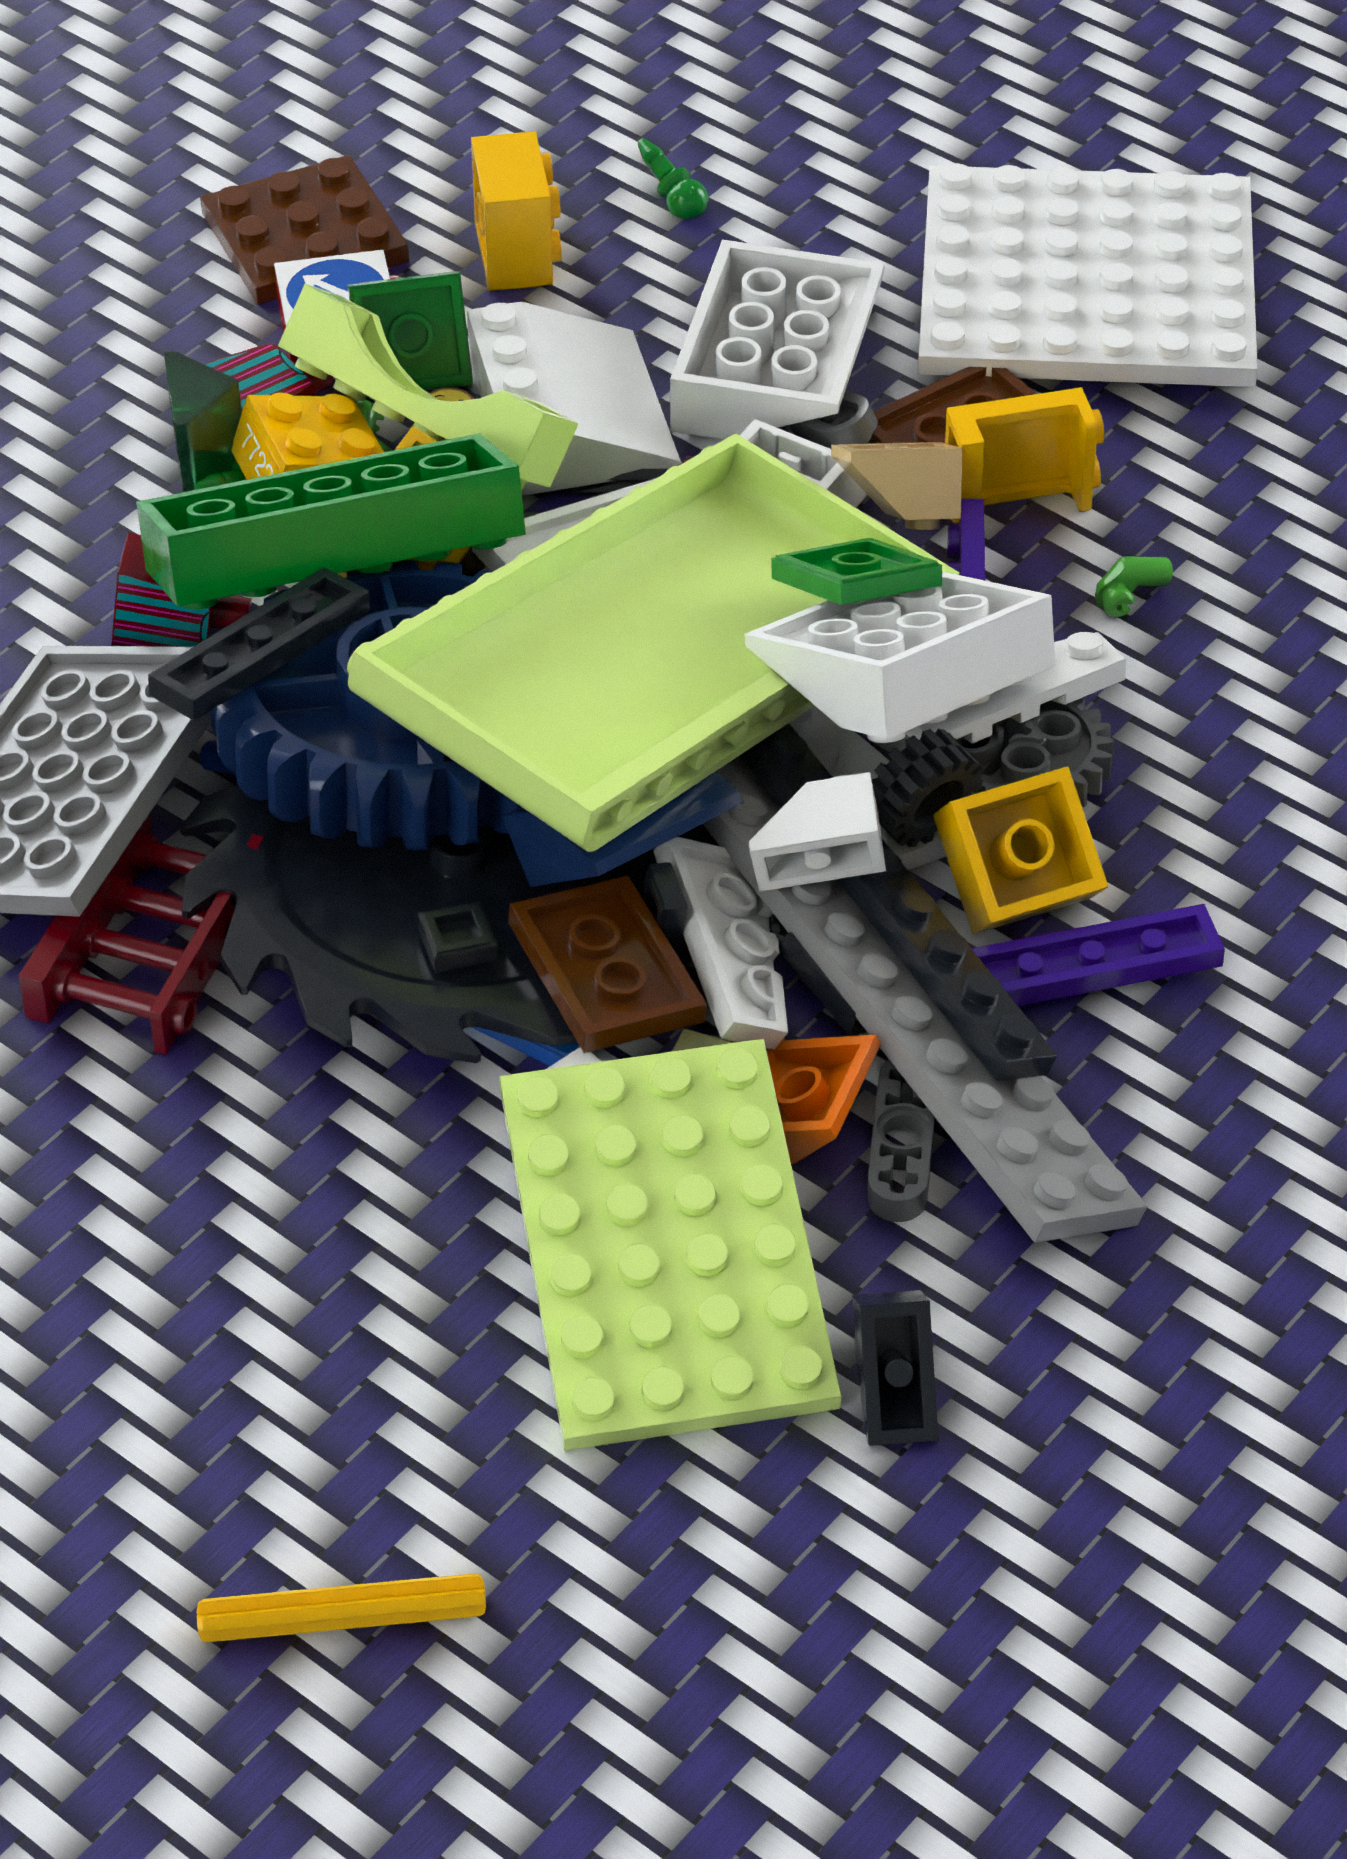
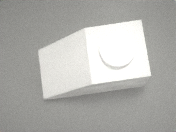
M870 772L848 776L841 775L830 779L806 782L749 841V850L759 892L886 871L879 815Z

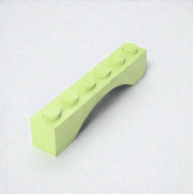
M304 284L278 344L280 348L298 357L295 367L324 380H326L328 374L335 377L334 389L361 401H364L366 396L371 397L375 400L372 410L401 423L407 417L414 421L413 426L437 442L480 433L519 466L522 490L527 481L551 487L579 424L538 401L503 390L479 399L455 402L436 399L419 387L401 367L386 340L378 315L341 295L308 284Z

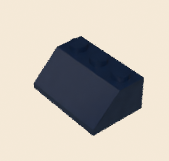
M715 771L593 852H587L524 808L513 811L502 818L530 887L600 876L744 802L740 792Z

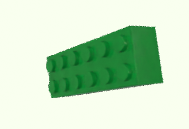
M480 433L136 502L146 571L177 607L183 606L186 609L192 610L212 607L219 602L218 598L242 594L246 597L267 596L276 592L277 586L300 582L323 567L337 574L353 570L363 573H378L392 568L393 562L411 558L420 561H436L448 557L450 550L468 546L476 549H494L505 545L507 538L526 535L519 466Z

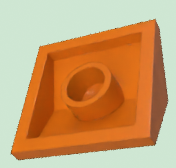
M876 1034L782 1040L775 1050L766 1048L791 1164H795L837 1138L880 1048L881 1042Z

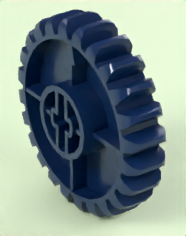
M401 560L393 562V566L389 571L363 573L353 570L346 572V579L369 591L370 611L210 711L211 727L217 740V753L225 769L236 773L239 789L247 797L259 801L268 800L269 813L281 821L295 823L309 816L311 834L323 838H337L346 830L357 832V844L363 847H383L389 837H402L405 848L410 850H428L433 846L434 836L447 835L454 845H468L478 843L480 841V828L488 825L500 834L508 833L502 817L522 807L353 693L348 687L349 674L347 672V665L351 655L362 643L375 640L396 628L404 619L417 616L436 605L443 597L459 592L476 582L483 574L487 572L492 573L494 570L482 569L471 577L462 575V564L437 562L432 571L419 570L416 560ZM287 589L274 592L273 594L264 598V603L278 596Z

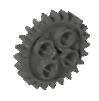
M1084 697L1068 704H1061L1050 700L1040 704V715L1030 720L1019 723L1013 718H1006L992 724V735L975 743L965 740L964 736L956 740L983 769L984 774L980 777L983 780L982 788L973 791L975 794L1068 766L1081 805L1085 807L1087 806V793L1100 795L1102 793V781H1110L1111 765H1113L1114 739L1110 738L1111 725L1110 723L1100 722L1101 711L1099 709L1085 710Z

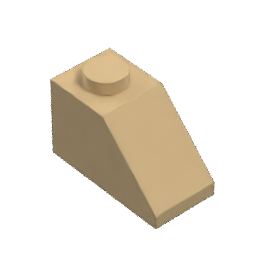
M943 442L831 445V457L884 513L905 520V528L933 530L940 528V519H961V447Z

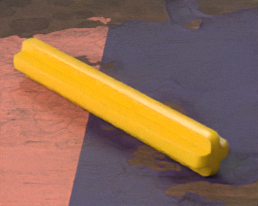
M473 1573L209 1598L198 1602L196 1611L197 1628L202 1641L216 1642L479 1617L485 1613L486 1597L482 1575Z

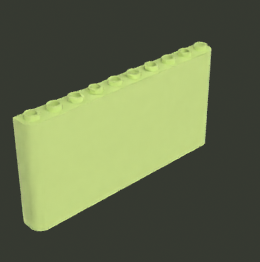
M735 433L714 446H707L698 455L681 465L672 466L663 475L646 485L635 487L628 495L611 505L597 509L590 517L571 528L560 530L553 538L530 551H523L515 560L494 572L483 574L476 582L459 592L443 597L436 605L417 616L404 619L396 628L375 640L362 643L353 652L348 661V687L353 693L587 852H593L815 706L745 646L744 634L827 601L824 598L772 579L771 558L779 554L873 538L938 561L939 564H942V572L959 575V572Z

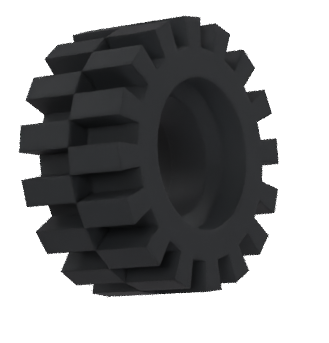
M938 728L935 733L931 729L922 732L920 740L915 735L905 740L906 748L900 751L895 747L888 754L892 758L888 764L880 762L874 770L878 775V778L872 779L879 823L902 847L905 844L909 848L916 847L920 840L923 844L933 841L934 832L938 831L933 815L950 801L975 794L973 791L982 788L983 780L980 778L984 774L982 767L944 729Z

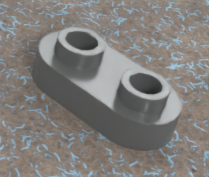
M845 391L838 414L799 422L789 426L794 435L831 449V445L867 444L877 427L878 419L867 398Z

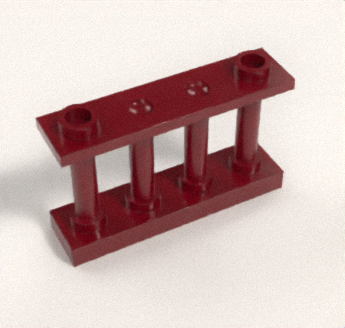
M149 813L147 819L138 829L80 916L56 915L18 977L25 1017L49 1024L62 1002L69 1003L73 998L150 1019L154 1051L167 1055L178 1034H188L193 1026L197 1012V1001L221 961V952L235 907L232 905L231 893L223 892L217 894L210 908L190 919L182 918L183 898L134 886L133 883L141 870L149 871L152 866L186 875L207 855L160 843L158 837L153 834ZM252 834L246 846L257 850L264 837ZM126 910L194 927L197 930L184 950L106 928L115 913L123 914ZM99 954L171 972L158 995L80 974V971L89 957L96 958Z

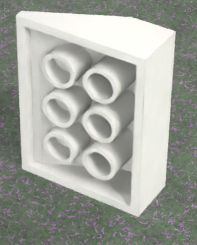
M722 239L670 378V431L724 440L735 433L740 435L754 419L778 428L838 414L884 275L885 263Z
M525 302L492 303L483 308L467 310L471 367L481 398L502 390L538 401L579 423L551 487L527 481L524 489H521L522 496L611 482L614 480L608 479L639 469H669L672 466L681 465L678 452L633 330Z
M942 572V586L845 605H839L827 600L744 634L745 646L840 728L867 734V738L870 741L877 743L901 740L905 737V732L922 724L944 721L948 718V713L965 705H977L987 702L990 699V694L1005 687L1025 685L1031 681V676L1055 666L1051 595Z

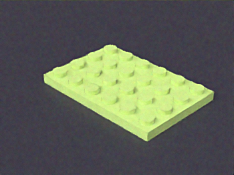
M764 1038L500 1076V1093L564 1451L840 1409L841 1391Z

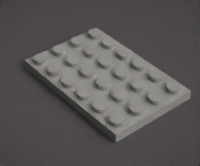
M42 646L0 704V913L80 916L88 906L113 866L117 863L138 829L147 819L149 813L211 723L210 711L193 721L149 695L148 674L192 647Z

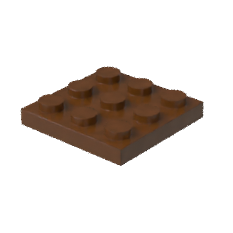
M350 155L325 159L314 165L289 172H278L267 178L238 186H228L220 191L200 196L204 218L257 305L278 299L274 263L384 250L387 268L409 262L408 243Z

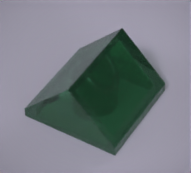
M169 351L163 352L182 490L187 492L194 490V485L209 474L231 470L232 465L236 461L231 449L242 413L239 383L237 379L181 353Z

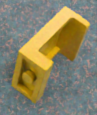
M1082 387L947 408L945 443L962 448L961 499H984V505L1070 493L1079 512L1091 510L1093 488H1099L1101 484V472L1096 456V445L1104 442V424L1100 411L1098 409H1091ZM952 519L953 523H959V519Z

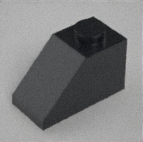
M921 1290L852 1295L856 1366L868 1446L939 1441L930 1300Z

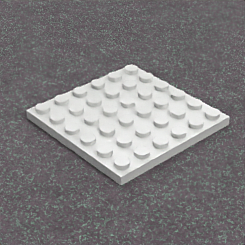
M958 163L945 166L930 165L918 374L950 376L967 367H987L986 376L992 377L993 367L1007 368L1017 378L1256 387L1258 368L1250 177L1235 176L1229 173L1187 175L1175 171L1131 173L1121 169H1111L1102 172L1075 171L1067 167L1046 170L1021 169L1012 165L998 168L968 167Z

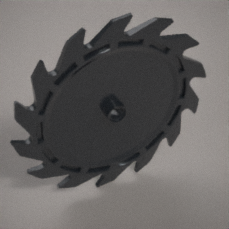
M238 784L205 796L180 826V833L184 837L221 831L230 833L225 840L185 875L182 918L190 919L210 908L217 894L231 893L232 905L235 907L221 952V964L241 995H248L257 978L264 970L271 968L280 969L287 973L306 1024L346 1048L352 1046L350 1018L355 1014L365 1013L376 1017L425 1055L471 1063L481 1061V1052L463 1031V1029L469 1027H478L548 1046L578 1043L508 923L510 904L627 875L642 897L646 869L649 868V864L657 863L653 852L655 848L600 876L530 887L509 833L500 834L489 825L480 828V841L478 843L468 845H454L447 835L434 836L433 846L428 850L407 849L402 837H389L383 847H363L357 844V832L346 830L337 838H323L311 834L309 816L295 823L281 821L269 813L268 800L259 801L247 797L239 789ZM702 824L677 836L719 846ZM252 834L264 837L257 850L247 846ZM480 901L498 944V961L435 973L418 930V913ZM683 935V938H682V945H681V946L686 945V941H685L684 935ZM684 966L693 981L697 980L696 969Z

